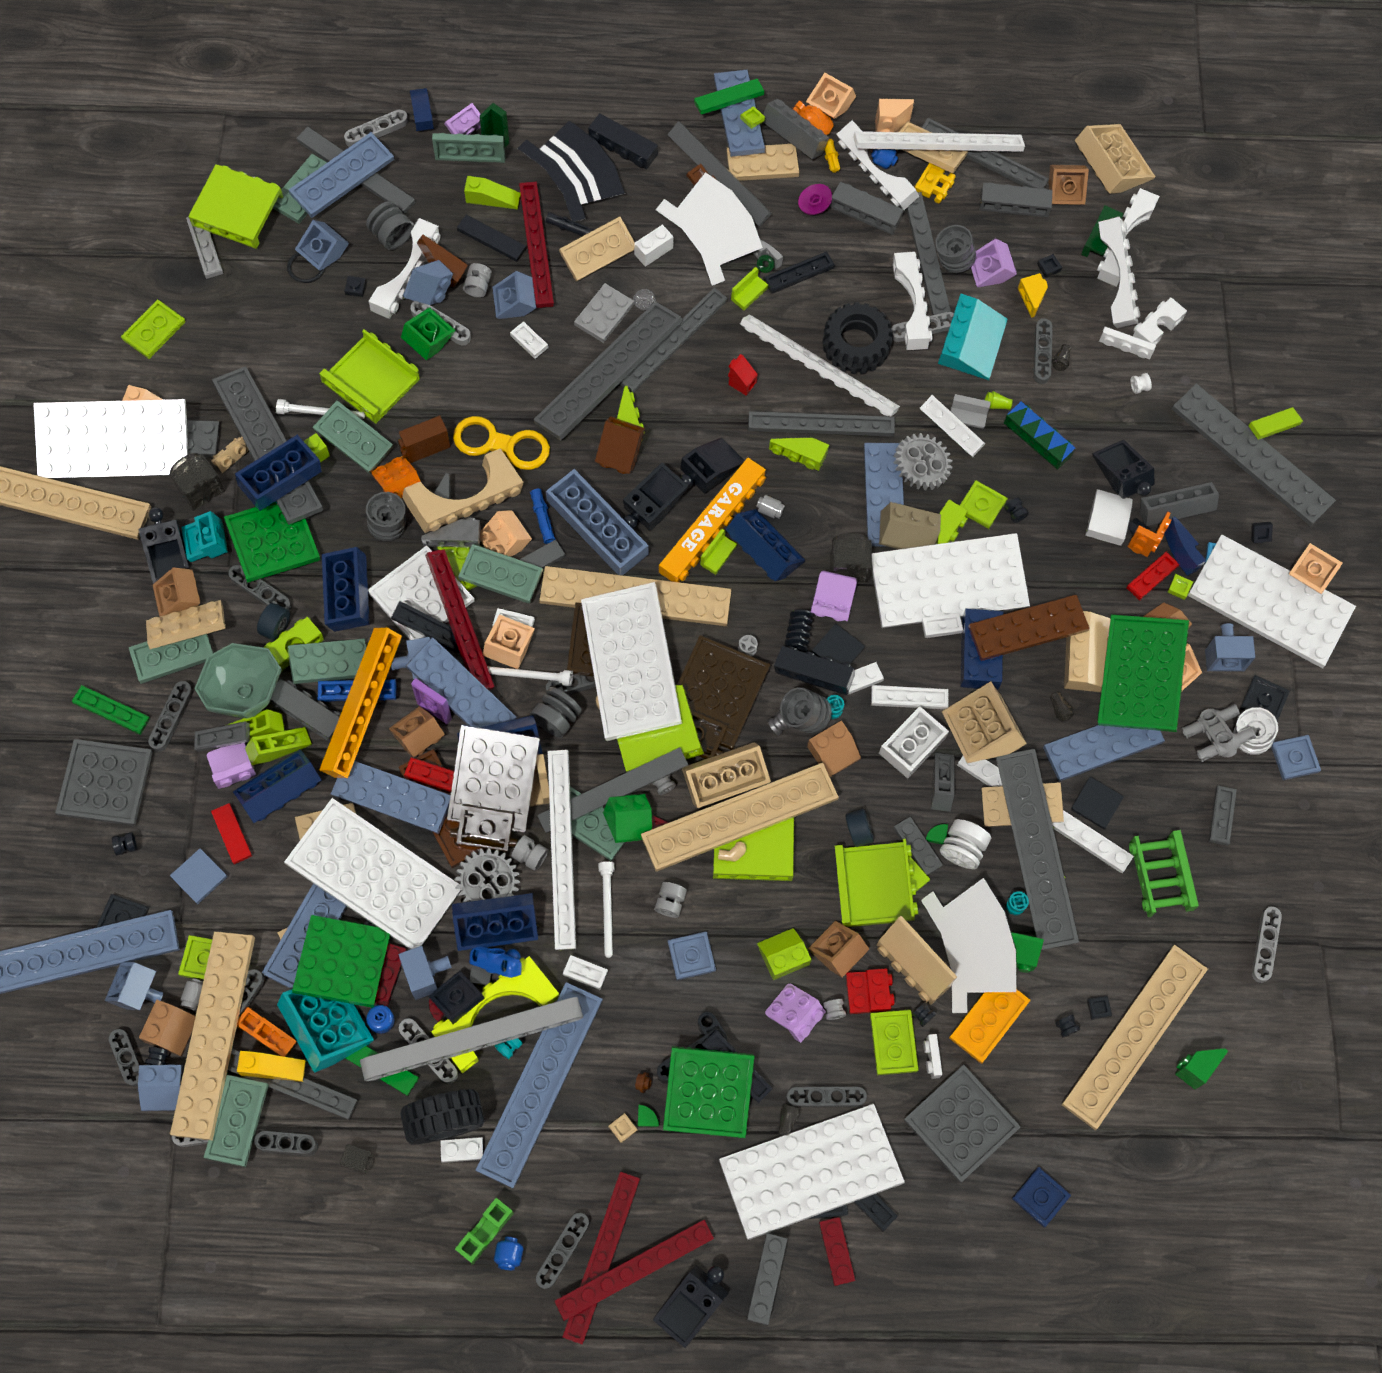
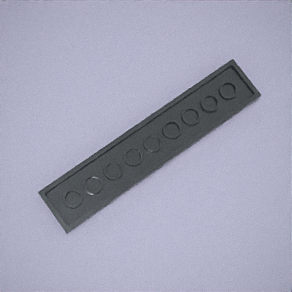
M655 301L533 419L535 424L561 441L682 322L681 316Z
M246 366L212 379L216 391L239 434L243 437L244 443L254 461L286 442L283 433ZM309 481L276 500L288 525L323 511V507Z
M1197 383L1173 405L1172 410L1309 526H1312L1335 503L1336 500L1265 440H1258L1246 424Z
M1035 749L996 757L1026 894L1029 899L1036 938L1044 939L1041 950L1079 943Z

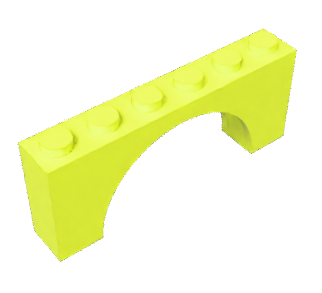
M530 956L526 959L523 957L520 959L522 964L521 975L512 978L499 975L498 981L494 984L491 982L482 989V995L485 999L454 1024L448 1019L445 1022L441 1020L433 1027L432 1034L434 1037L472 1027L479 1011L492 1000L502 996H523L536 1002L541 1007L554 1003L559 998V993ZM474 1051L451 1058L462 1074L479 1061Z

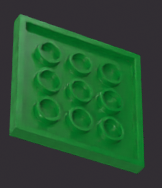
M276 501L261 511L255 507L224 516L247 583L320 561V556L306 519L304 518L288 525Z
M311 915L292 993L373 1008L390 934L379 927Z
M672 1046L663 1130L745 1138L754 1054Z

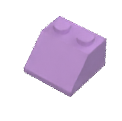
M994 239L976 251V260L971 269L977 287L1004 283L1017 274L1006 243Z

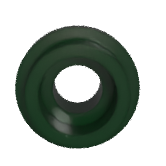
M762 255L757 261V267L763 273L772 271L775 265L773 258L769 255ZM765 260L769 263L768 267L764 265Z

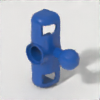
M475 947L470 952L469 963L483 968L489 973H497L512 978L521 975L522 970L521 956L515 949H510L505 953V950L499 948Z

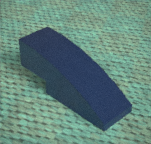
M427 88L410 90L416 131L434 129Z
M1173 517L1165 531V537L1174 558L1185 574L1189 576L1196 572L1206 562V559L1196 549L1199 543L1176 517Z

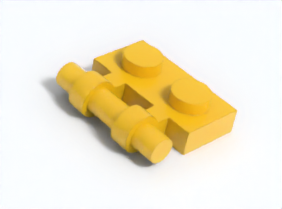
M929 163L917 182L915 189L930 198L932 193L935 194L934 201L940 203L947 196L948 189L953 186L956 176L953 173L946 176L944 175V169ZM939 182L943 183L941 188L937 186Z

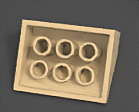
M1121 124L1086 126L1075 139L1079 150L1083 152L1087 162L1092 166L1096 176L1100 178L1109 194L1124 192L1155 178V175Z
M1083 611L1090 629L1087 632L1066 637L1064 688L1102 692L1111 619L1092 612Z
M992 682L987 683L942 711L967 763L1007 755L1027 744L1001 694Z
M902 916L894 922L877 943L879 953L883 957L887 956L890 959L892 967L898 973L901 972L906 977L905 981L912 988L915 987L920 992L918 993L920 998L924 1002H929L930 1005L941 997L957 978L953 971Z

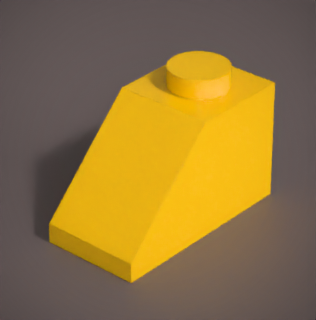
M1040 273L1021 279L1018 286L1019 293L1031 318L1035 317L1048 288L1046 280L1042 278Z

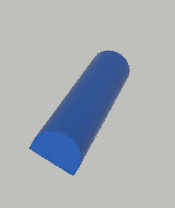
M396 679L385 680L378 700H396ZM354 680L318 681V701H346Z

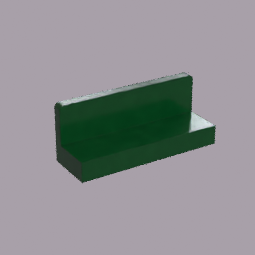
M492 103L479 116L481 135L503 136L504 148H506L510 144L507 112L495 103Z
M1104 205L1083 248L1082 256L1088 257L1090 251L1100 255L1105 254L1108 246L1101 240L1099 222L1116 217L1122 219V212Z

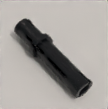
M551 212L546 217V223L582 237L595 230L577 222H572L566 216L561 217Z

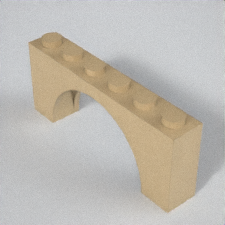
M501 448L484 456L482 466L487 475V484L481 492L473 497L461 500L442 498L430 492L421 482L404 488L402 499L424 533L436 531L445 524H451L462 517H469L473 512L485 510L494 503L499 504L508 497H515L520 494L523 481Z

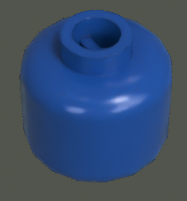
M874 149L871 154L873 163L884 169L889 168L890 165L894 166L898 159L896 149Z
M377 1005L369 1010L367 1024L375 1033H386L394 1025V1015L385 1005Z
M505 1237V1240L499 1241L496 1244L494 1261L498 1264V1268L512 1271L515 1270V1267L521 1265L523 1246L517 1243L518 1239Z

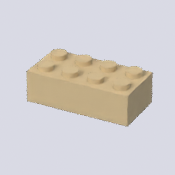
M755 742L699 761L682 769L692 802L697 808L771 782L760 746Z

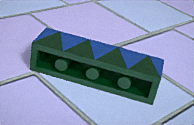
M1020 402L1006 415L1004 424L1057 470L1072 457L1075 451L1072 442L1063 438L1058 430L1049 426L1044 418L1033 412L1030 406Z

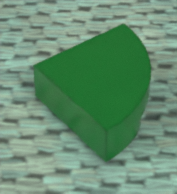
M942 824L933 827L926 836L927 842L943 845L948 825Z
M639 1105L638 1127H659L655 1113L650 1108Z

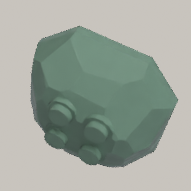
M231 643L207 657L195 686V691L206 709L210 712L239 718H251L269 704L281 673V667L268 648Z

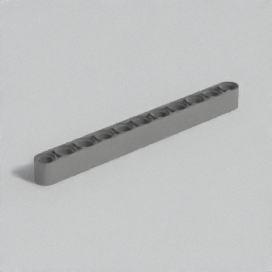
M578 997L565 999L363 1058L360 1060L364 1081H373L578 1021L583 1018Z

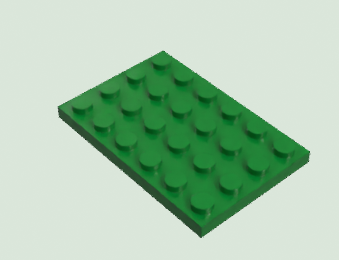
M1111 615L1098 716L1099 726L1177 732L1189 620Z

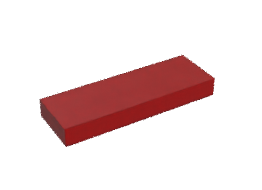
M1165 552L1126 588L1140 601L1170 575L1179 564Z
M412 757L410 758L404 777L449 792L452 790L454 771Z
M230 803L212 810L211 813L233 864L252 857Z

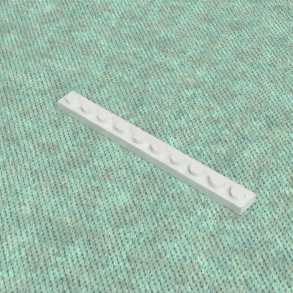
M855 131L853 136L856 148L1016 152L1024 151L1025 148L1021 135Z
M751 315L742 319L740 324L745 327V330L759 335V338L765 342L772 343L777 350L785 351L792 359L803 362L805 367L816 370L821 377L834 381L836 386L847 389L852 396L860 397L867 405L878 408L883 415L892 416L897 413L900 406Z
M568 750L548 751L555 950L576 949Z
M963 756L958 762L957 766L989 787L1002 786L998 767L986 759L967 763ZM1064 810V822L1052 823L1053 829L1120 873L1125 871L1134 857Z

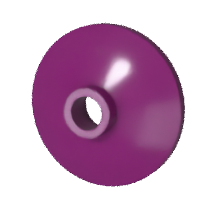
M813 184L804 189L800 194L798 205L805 214H819L829 207L832 201V192L824 184Z

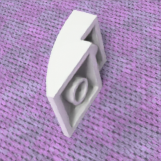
M1097 489L1085 536L1121 546L1125 540L1133 499H1122L1119 495Z

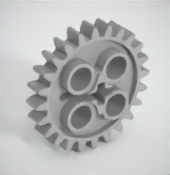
M922 433L917 437L915 434L911 437L907 436L905 440L900 442L893 456L896 458L893 463L898 465L895 470L901 471L899 477L905 476L904 482L911 481V487L917 484L918 490L921 486H923L924 490H927L928 487L933 490L935 486L940 487L942 483L944 484L951 474L952 466L950 464L952 460L947 459L950 456V453H945L947 447L940 446L942 441L936 443V437L931 440L929 439V434L923 438Z
M481 848L478 852L479 855L473 851L471 852L472 859L466 856L465 861L467 863L460 862L459 865L463 869L456 870L460 877H456L454 880L460 882L455 889H461L458 897L464 895L465 898L462 903L486 900L482 897L483 890L490 891V899L514 896L512 892L519 890L514 887L515 884L520 883L519 880L514 878L519 873L513 872L516 865H509L512 860L511 858L508 860L504 859L506 853L498 856V850L491 854L490 848L486 850V853ZM490 862L492 864V871L484 870L483 863ZM475 867L479 869L481 874L475 870ZM470 875L477 877V885L469 883L468 878ZM501 876L505 879V886L497 884V877ZM490 877L491 880L485 885L483 881L485 878Z

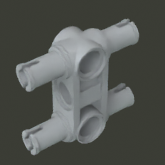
M1235 704L1221 711L1206 709L1201 712L1197 722L1181 728L1186 739L1202 732L1206 734L1212 745L1196 751L1201 762L1216 755L1232 757L1237 753V749L1241 747V744L1256 738L1252 727L1235 734L1231 732L1225 721L1240 715Z

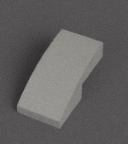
M760 240L763 248L752 253L758 259L762 255H769L774 260V268L778 269L781 267L783 256L775 248Z

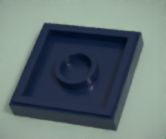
M1038 1167L1012 1200L1045 1228L1071 1195Z

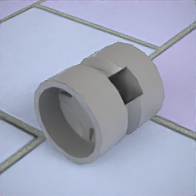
M479 263L471 264L463 286L465 293L473 297H484L492 274L490 268Z
M524 835L515 846L511 857L520 863L525 862L528 868L537 871L544 862L549 849L541 844L535 845L534 840Z
M663 882L659 892L661 897L657 899L654 910L662 915L678 918L682 908L680 902L684 901L687 890L680 885Z

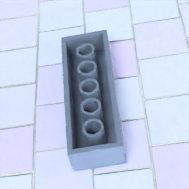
M575 469L546 491L547 501L618 575L623 576L648 555V544Z

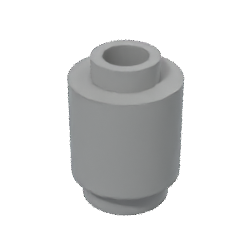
M765 495L764 498H759L756 507L759 508L758 512L771 518L776 517L780 519L785 505L781 504V501Z
M192 979V981L186 982L180 999L182 1001L180 1006L190 1010H197L203 981Z

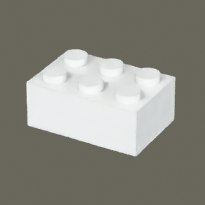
M919 706L881 746L879 754L906 778H909L946 739L949 731Z

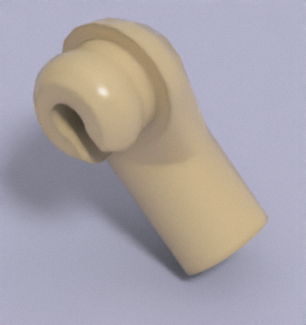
M737 842L730 851L719 850L718 860L733 862L739 860L746 852L745 844Z

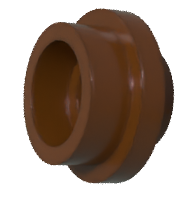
M639 1073L636 1078L635 1087L641 1093H645L651 1087L652 1078L649 1077V1073Z

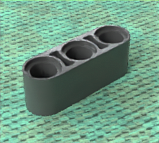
M262 1131L255 1137L256 1147L265 1153L312 1156L318 1150L317 1141L312 1136L306 1134ZM270 1137V1144L267 1147H262V1139ZM285 1139H291V1146L283 1149L282 1142ZM308 1140L312 1141L311 1149L304 1151L302 1149L303 1143Z

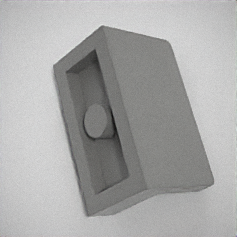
M955 394L950 412L965 425L984 429L991 402Z

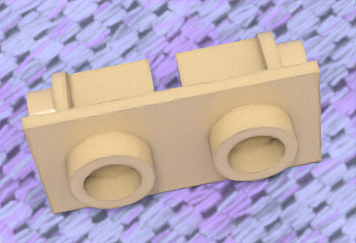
M243 437L234 438L226 446L225 451L221 450L213 456L211 462L218 466L222 473L249 451Z

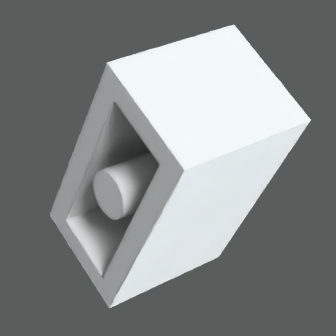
M662 224L634 243V255L646 267L673 249V236Z

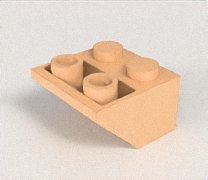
M512 510L498 511L480 531V541L486 549L509 557L522 551L532 539Z

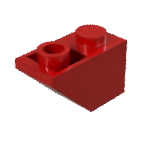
M740 354L729 365V385L747 396L757 383V373L746 358Z

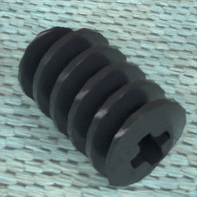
M801 609L790 612L788 632L786 633L784 643L786 647L792 646L798 649V651L807 652L808 648L804 645L809 644V641L806 639L810 638V634L807 632L811 631L809 625L813 622L810 619L814 617L813 613Z

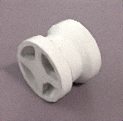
M1147 373L1141 374L1139 377H1131V387L1135 394L1141 393L1142 390H1151V379Z

